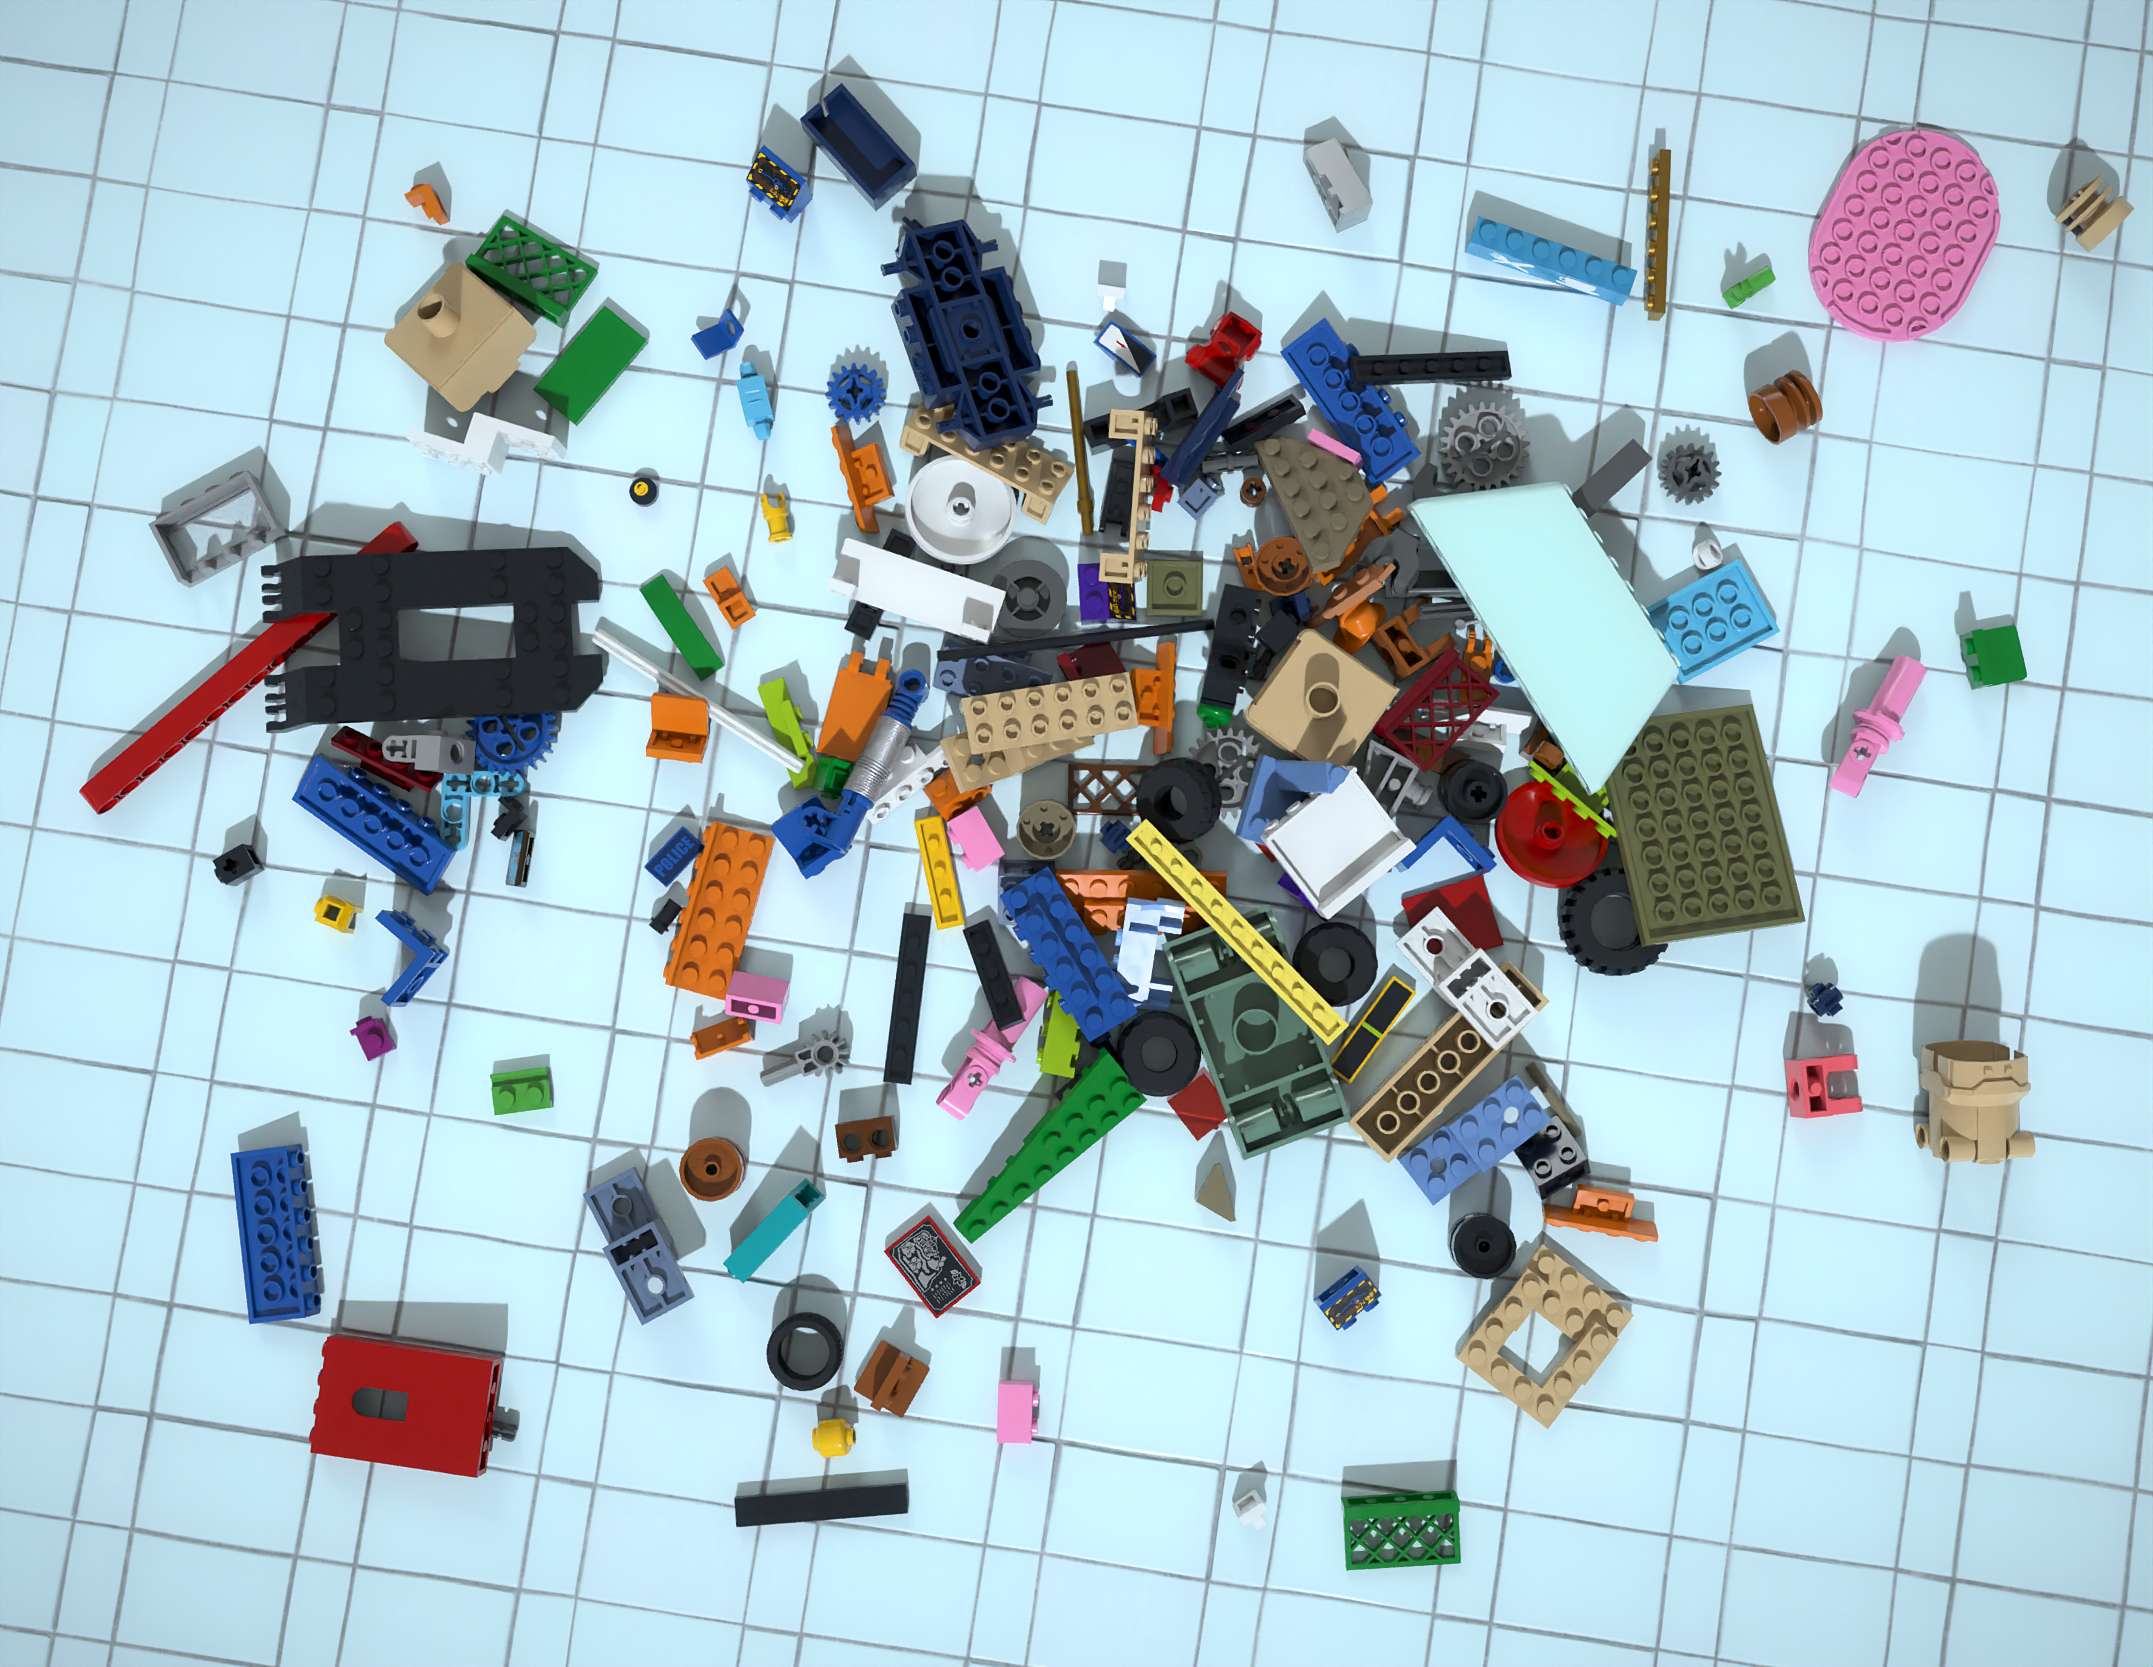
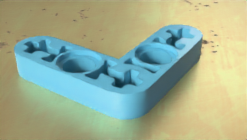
M474 771V775L446 774L442 780L440 837L448 842V837H453L454 828L448 827V823L462 824V828L456 827V836L461 837V841L456 842L455 848L458 850L457 852L464 850L469 841L470 797H519L524 793L527 786L526 780L522 775L517 773L516 777H514V781L519 782V787H514L513 792H511V789L508 787H500L497 776H500V782H511L512 776L509 771L506 772L504 777L499 775L498 771L493 773L490 771ZM456 776H458V780L470 782L472 792H469L470 787L458 786L457 791H455V788L450 786V781H455ZM483 776H488L492 783L491 788L486 792H481L477 787L478 780ZM453 804H459L462 807L463 812L458 819H452L448 814V810Z

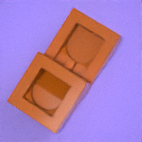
M727 566L702 580L732 630L756 616V613Z

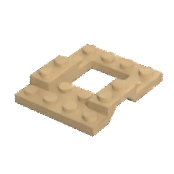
M1540 1244L1523 1266L1516 1282L1505 1297L1487 1313L1455 1357L1545 1428L1549 1429L1579 1387L1589 1381L1619 1341L1617 1337L1634 1315L1550 1249ZM1533 1309L1574 1341L1541 1386H1538L1497 1354L1513 1331L1519 1329Z

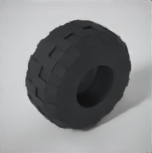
M1187 757L1167 759L1149 768L1139 781L1140 783L1136 790V808L1141 822L1147 819L1170 843L1180 844L1198 839L1209 832L1219 819L1222 804L1220 786L1213 773L1199 761L1188 759ZM1173 786L1179 788L1186 797L1187 810L1184 815L1178 812L1172 805L1171 790Z
M1328 922L1312 928L1300 939L1293 953L1292 965L1294 970L1331 1007H1342L1358 1001L1370 990L1376 979L1378 960L1374 945L1362 931L1347 923ZM1330 947L1341 948L1350 958V972L1345 979L1339 982L1328 981L1319 970L1318 962L1320 955Z
M1155 1011L1138 1016L1125 1027L1118 1040L1116 1059L1118 1065L1127 1074L1128 1083L1131 1087H1135L1138 1092L1145 1095L1164 1097L1180 1092L1192 1082L1200 1067L1201 1049L1193 1028L1184 1019L1172 1013ZM1161 1036L1173 1043L1176 1049V1058L1169 1069L1156 1072L1145 1066L1141 1051L1147 1040Z

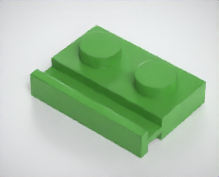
M541 1067L491 1074L494 1115L552 1108L553 1101L548 1076L549 1068Z

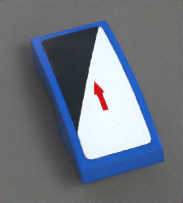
M1111 320L1093 341L1112 360H1117L1136 378H1141L1157 357L1149 348Z

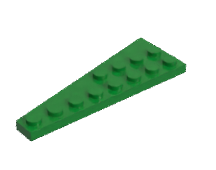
M1105 1047L1098 1051L1100 1056L1090 1068L1086 1066L1081 1071L1083 1076L1072 1089L1068 1087L1064 1091L1062 1101L1058 1106L1054 1107L1051 1111L1048 1110L1023 1139L1024 1145L1015 1156L1010 1155L1006 1159L1007 1165L1000 1174L989 1179L987 1189L983 1194L979 1195L976 1199L973 1198L954 1220V1226L970 1244L980 1238L1147 1101L1142 1093L1138 1092L1135 1087H1131L1128 1083L1127 1074Z

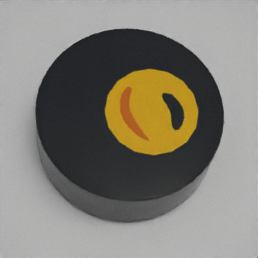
M643 477L633 481L629 494L637 505L648 507L657 501L659 491L651 479Z

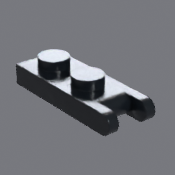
M1113 458L1098 532H1105L1106 523L1121 525L1120 537L1126 538L1132 510L1135 462Z

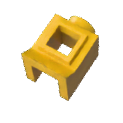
M326 894L324 899L320 898L314 907V913L317 914L314 921L342 933L353 934L355 929L349 927L354 913H362L364 908L336 896ZM333 906L341 909L336 921L328 918Z

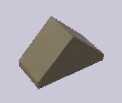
M1220 1163L1214 1164L1194 1200L1230 1222L1236 1221L1222 1165Z

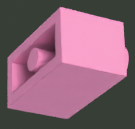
M977 806L947 822L950 829L946 832L954 846L960 843L965 852L960 856L968 870L974 868L976 872H979L1006 856Z
M734 971L726 992L725 1014L781 1025L788 1003L790 981Z
M999 1380L997 1443L1031 1444L1032 1435L1038 1434V1418H1032L1033 1406H1038L1039 1389H1033V1381Z

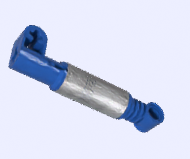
M914 669L907 670L899 677L898 688L895 692L896 696H893V702L889 704L890 708H887L885 712H881L879 719H877L855 766H853V770H851L848 780H846L841 792L842 800L835 813L833 814L822 808L810 806L803 809L799 814L798 825L805 837L810 841L841 854L847 853L867 811L873 809L880 793H882L884 785L913 729L912 719H914L915 713L919 709L918 707L929 696L926 679L920 671ZM912 684L920 685L915 691L907 690ZM817 821H819L822 828L826 829L824 835L819 826L816 825Z

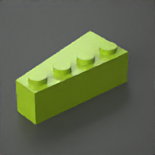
M1050 991L1047 1008L1052 1009L1050 1020H1044L1041 1036L1046 1037L1044 1048L1039 1047L1036 1064L1041 1065L1039 1072L1074 1078L1082 1031L1071 1013L1066 1016L1057 1001L1061 997L1058 992Z

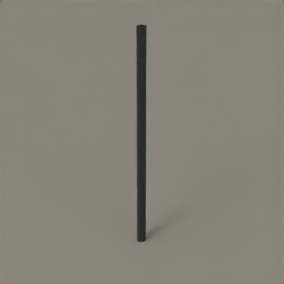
M1213 619L938 650L937 660L942 662L1214 630L1215 625Z

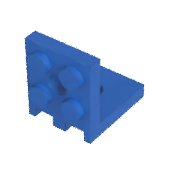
M1449 814L1440 819L1414 844L1417 848L1398 862L1395 867L1400 873L1408 870L1442 837L1450 843L1479 875L1490 872L1497 863L1493 860L1495 858L1493 852L1485 845L1480 847L1473 839L1475 837L1473 831L1465 824L1461 826Z
M395 909L393 911L381 910L375 919L418 955L380 999L389 1007H405L446 960L449 954L435 943L437 938L426 929L421 931L413 925L415 919L405 911L400 913Z

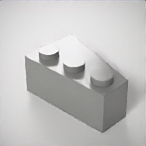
M1336 137L1305 150L1303 162L1336 233L1366 221L1373 205V200L1350 163L1344 145H1340Z
M1370 739L1366 744L1361 780L1392 820L1419 768L1409 759Z

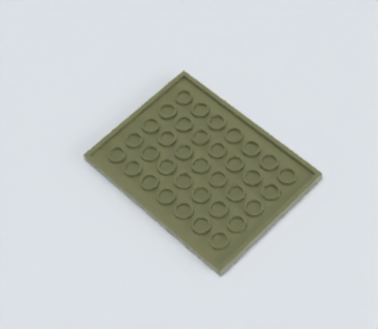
M1753 704L1649 717L1605 782L1642 947L1805 922Z

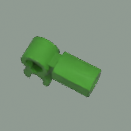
M1766 265L1742 282H1738L1722 294V297L1732 310L1771 285L1776 280L1775 275Z

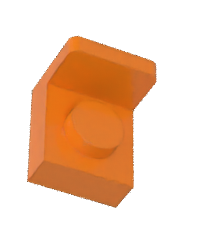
M429 183L418 184L412 187L410 192L404 194L412 207L415 208L422 205L426 216L429 219L433 218L440 226L450 221L438 193Z

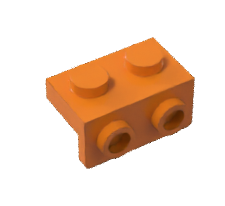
M949 768L922 790L946 822H949L963 814L977 802L983 800L992 791L990 785L960 794Z

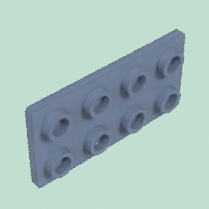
M948 637L943 650L985 644L976 642L975 645ZM990 639L989 645L1001 642ZM1019 652L939 662L932 685L937 689L959 697L968 698L1050 685L1053 674L1030 666L1033 654Z

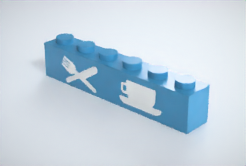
M1480 216L1473 227L1465 253L1622 306L1629 297L1637 274V270Z

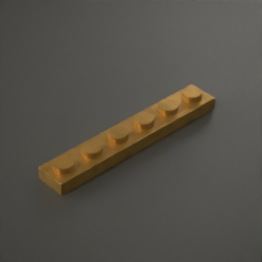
M1660 149L1654 159L1650 160L1649 175L1653 176V186H1650L1648 191V202L1652 203V213H1649L1647 219V229L1651 230V240H1648L1646 246V256L1650 257V267H1647L1645 273V283L1649 284V294L1645 296L1644 310L1648 311V320L1659 321L1666 313L1671 150Z

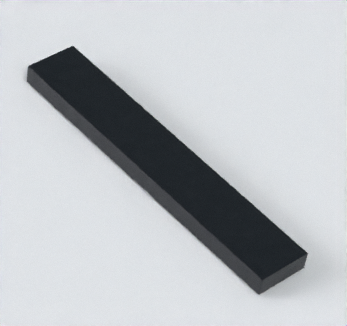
M1508 351L1350 356L1347 360L1351 386L1505 381L1512 377Z
M903 913L883 1082L912 1085L932 916Z
M906 1482L735 1496L734 1498L736 1527L908 1513Z

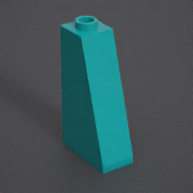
M805 1178L725 1260L723 1264L727 1267L729 1274L744 1283L826 1197Z

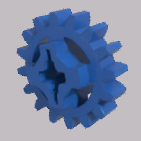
M852 363L850 370H847L844 365L841 366L842 373L840 375L836 372L832 373L835 381H827V387L832 390L825 393L826 398L832 400L828 403L830 410L836 409L834 414L837 419L844 415V421L847 424L851 421V418L855 419L857 425H860L861 418H865L868 423L871 422L870 414L873 413L879 416L880 413L877 406H885V401L880 398L887 395L886 389L880 388L884 384L883 379H876L878 374L875 369L868 373L866 364H863L861 369H857L856 364ZM860 377L868 380L872 386L865 385L861 382ZM849 379V381L844 386H841L844 381ZM855 384L857 385V388L860 391L857 398V404L855 403V400L852 397L855 390ZM872 401L868 407L863 409L867 402ZM839 402L849 404L851 410L844 408Z

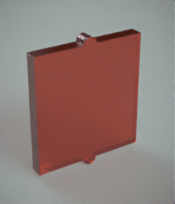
M1204 1073L1167 1101L1197 1141L1212 1129L1217 1130L1219 1128L1218 1125L1227 1119L1216 1089Z

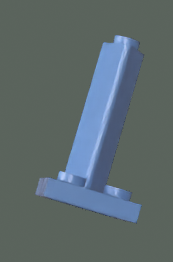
M1259 754L1235 836L1266 846L1260 836L1265 833L1263 829L1267 824L1275 819L1280 821L1286 816V810L1297 801L1302 802L1304 792L1332 794L1345 781L1349 770L1329 762L1277 760L1267 755Z

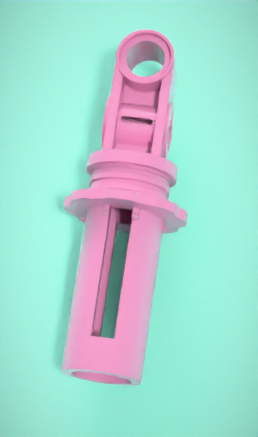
M1907 656L1895 657L1869 708H1861L1853 713L1852 718L1857 725L1850 734L1853 743L1843 762L1840 763L1835 771L1829 787L1856 799L1878 754H1886L1890 748V742H1897L1903 739L1905 732H1903L1899 722L1927 673V669L1923 664ZM1860 755L1865 756L1862 760L1857 759Z
M1020 976L1014 988L1026 1021L1000 1032L992 1017L986 1028L980 1030L981 1032L972 1029L970 1033L976 1039L975 1044L972 1045V1048H968L965 1051L966 1059L936 1100V1105L959 1121L964 1119L970 1112L974 1102L986 1087L993 1074H999L1001 1071L999 1067L1002 1066V1063L1005 1060L1015 1063L1017 1059L1011 1054V1052L1013 1053L1012 1048L1049 996L1041 987L1023 976ZM970 1073L975 1078L973 1083H970V1079L967 1078Z

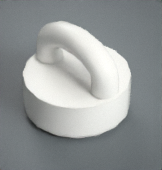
M1711 539L1705 540L1693 549V561L1701 570H1709L1723 561L1720 547Z

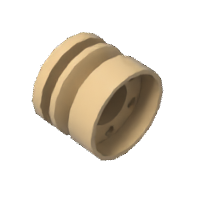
M2101 176L2079 188L2063 204L2059 214L2054 219L2058 224H2061L2069 216L2073 219L2064 228L2066 232L2071 231L2078 225L2081 226L2083 229L2075 240L2087 252H2090L2101 243L2135 209L2122 196L2108 203L2105 199L2111 193L2113 187L2109 185L2099 194L2096 189L2105 181Z

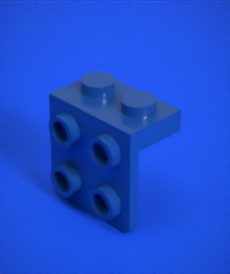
M815 795L810 796L771 824L772 832L795 860L806 880L811 876L820 874L829 863L846 855L810 841L799 827L798 817L803 809L815 806L828 811ZM817 821L816 825L819 826L824 835L826 829L822 828L819 821Z

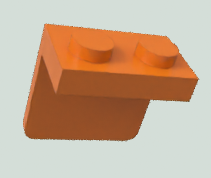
M659 692L653 693L651 697L652 732L646 745V757L702 763L709 743L708 701L700 697Z

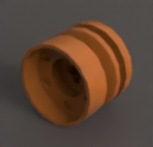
M1797 370L1786 373L1783 377L1777 378L1773 385L1766 384L1748 396L1749 411L1754 423L1762 435L1775 445H1779L1797 434V430L1804 431L1810 425L1813 426L1821 421L1823 417L1822 404L1817 392L1805 375Z
M1280 536L1268 540L1259 548L1254 559V573L1258 583L1264 590L1273 595L1289 596L1304 592L1313 584L1318 573L1312 574L1295 537ZM1291 559V564L1295 565V568L1286 573V567L1282 566L1283 562Z

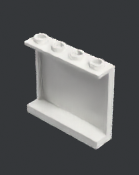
M1344 765L1340 766L1348 769L1349 774L1332 794L1308 792L1309 797L1302 803L1297 801L1286 810L1287 815L1280 821L1275 819L1267 824L1263 829L1265 833L1260 836L1319 915L1325 919H1330L1417 848L1411 839L1404 837L1356 774L1357 768L1349 765L1346 767Z

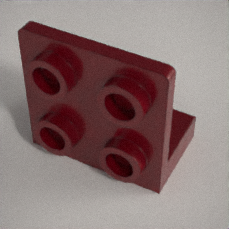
M1110 642L1087 644L1068 655L1064 652L1056 657V663L1067 682L1127 672Z

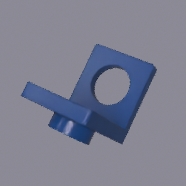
M730 308L724 311L718 324L693 334L691 340L703 358L708 360L735 348L744 332V328ZM728 320L733 324L735 334L729 329Z

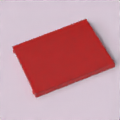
M1482 875L1401 900L1410 929L1437 906L1475 949L1481 948L1483 951L1504 945ZM1432 938L1427 942L1429 953L1436 955L1441 951L1442 944L1438 939Z

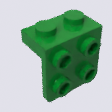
M2014 625L1984 631L1983 629H1977L1959 636L1960 648L1964 655L1967 668L1966 674L1971 690L2020 681L2027 677L2018 631Z

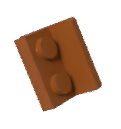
M881 1340L854 1386V1391L871 1400L870 1406L879 1412L883 1407L893 1414L903 1417L927 1376L930 1367L887 1341Z

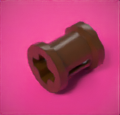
M1259 478L1247 479L1240 491L1241 502L1249 508L1258 507L1266 494L1265 483ZM1249 488H1253L1255 492H1258L1256 498H1253L1252 494H1247Z

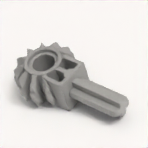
M827 1030L821 1031V1040L816 1034H812L810 1037L815 1043L814 1045L805 1043L804 1049L794 1052L795 1058L761 1071V1082L765 1087H769L801 1073L803 1077L814 1073L815 1076L819 1077L824 1069L826 1078H831L833 1074L832 1068L837 1074H841L843 1070L838 1063L843 1065H849L850 1063L848 1059L842 1058V1054L851 1053V1049L842 1050L841 1046L846 1044L847 1039L843 1038L836 1042L838 1038V1032L833 1031L830 1039L828 1038ZM824 1046L831 1047L834 1053L832 1060L829 1062L823 1061L820 1057V1050Z

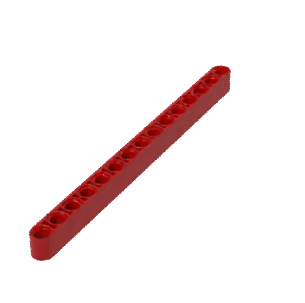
M398 521L388 526L356 554L414 552L419 546V542ZM338 613L308 614L284 623H274L85 783L79 790V793L98 815L109 811L264 679V676L272 673L338 617Z

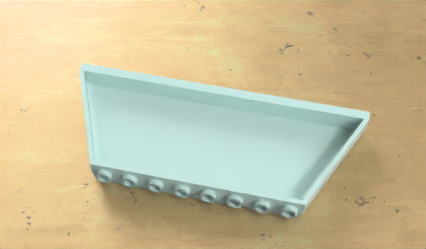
M1558 481L1417 499L1408 505L1411 515L1559 750L1565 755L1566 761L1588 796L1599 791L1679 675L1678 668L1681 664L1673 652L1669 653L1663 644L1665 643L1664 636L1658 628L1653 629L1648 619L1650 616L1643 604L1640 603L1638 605L1632 596L1634 590L1631 584L1626 579H1621L1617 572L1619 570L1618 564L1611 555L1607 557L1602 549L1604 544L1601 537L1596 531L1592 532L1586 524L1588 518L1585 512L1580 507L1576 508L1571 500L1573 498L1572 492L1565 483L1561 485Z

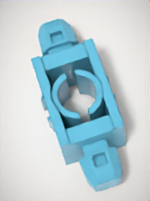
M745 362L740 364L739 368L741 379L736 380L747 427L753 426L758 440L769 439L771 436L769 423L774 422V417L763 374L757 375L752 362Z

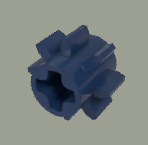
M1117 819L1114 824L1108 820L1100 829L1103 836L1099 841L1113 854L1119 849L1124 853L1131 846L1126 838L1132 831L1120 820Z
M1822 982L1820 984L1816 983L1808 990L1812 997L1807 1000V1003L1818 1016L1822 1017L1826 1013L1827 1016L1833 1017L1843 1009L1839 1002L1844 997L1832 983L1829 982L1826 985Z

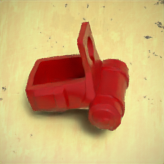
M1232 311L1227 315H1222L1212 326L1209 333L1211 337L1203 346L1197 343L1186 352L1184 362L1192 367L1193 371L1199 372L1219 386L1218 388L1221 390L1237 368L1241 369L1245 361L1253 359L1262 344L1263 333ZM1242 377V380H1241V382H1240V384H1239L1237 390H1239L1240 387L1242 386V383H1243V380H1244L1243 377Z

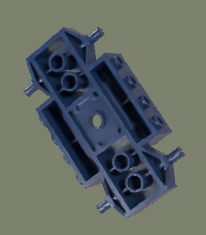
M961 219L906 231L900 242L896 262L881 264L880 269L884 277L899 273L913 286L900 290L891 305V310L926 410L929 411L953 405L955 402L951 420L936 423L938 434L955 431L976 453L1025 440L1037 428L1038 410L1053 406V399H1051L1052 396L1050 394L1036 398L1027 387L1040 372L1041 360L1039 355L1034 352L1030 329L1025 326L1022 318V306L1019 301H1016L1013 293L1011 276L1007 275L1004 266L981 271L982 255L998 251L996 239L981 242L980 239H977L969 225ZM963 327H972L976 331L977 336L975 338L967 337L964 334Z

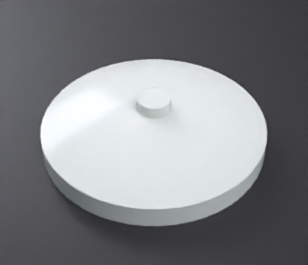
M948 455L931 461L915 475L906 494L904 512L906 524L912 538L927 554L946 563L968 565L984 561L1002 549L1012 534L1016 522L1017 504L1011 485L955 455Z

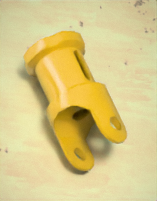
M782 492L778 493L777 502L779 508H773L769 505L767 495L762 493L760 502L763 518L767 521L770 536L768 537V542L782 543L793 539V535L788 529L786 519L788 510L784 494Z

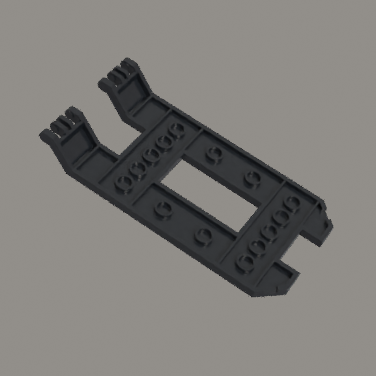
M568 547L299 556L277 565L261 566L262 577H281V583H266L261 586L262 593H281L278 595L262 596V603L264 605L282 604V610L264 611L262 613V622L284 623L308 614L338 613L340 665L308 666L280 675L264 676V685L266 687L285 686V693H269L265 695V702L285 703L282 705L266 706L265 713L267 715L286 714L285 721L267 722L266 733H288L320 724L576 713L585 704L587 699L604 684L602 654H573L571 604L599 603L597 572ZM513 606L516 658L400 663L398 610Z

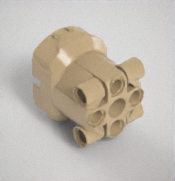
M1955 1040L1934 1042L1921 1046V1072H1919L1921 1086L1929 1093V1123H1918L1916 1125L1915 1139L1920 1149L1930 1148L1933 1157L1940 1158L1946 1163L1972 1161L1980 1164H1998L2005 1159L2034 1156L2036 1147L2032 1133L2029 1131L2020 1132V1101L2031 1090V1083L2028 1081V1056L2014 1050V1059L2010 1060V1047L1994 1041Z

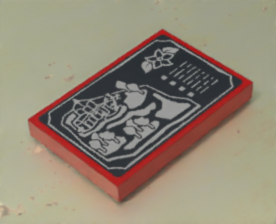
M930 1215L884 1250L888 1258L936 1319L981 1284L980 1279Z

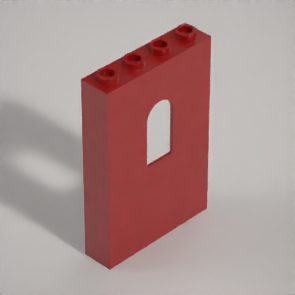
M340 1333L327 1337L322 1347V1357H324L323 1368L320 1370L317 1384L320 1386L319 1395L313 1406L315 1422L309 1434L310 1453L473 1478L486 1473L503 1357ZM362 1387L409 1393L405 1422L359 1414L353 1407L355 1392Z

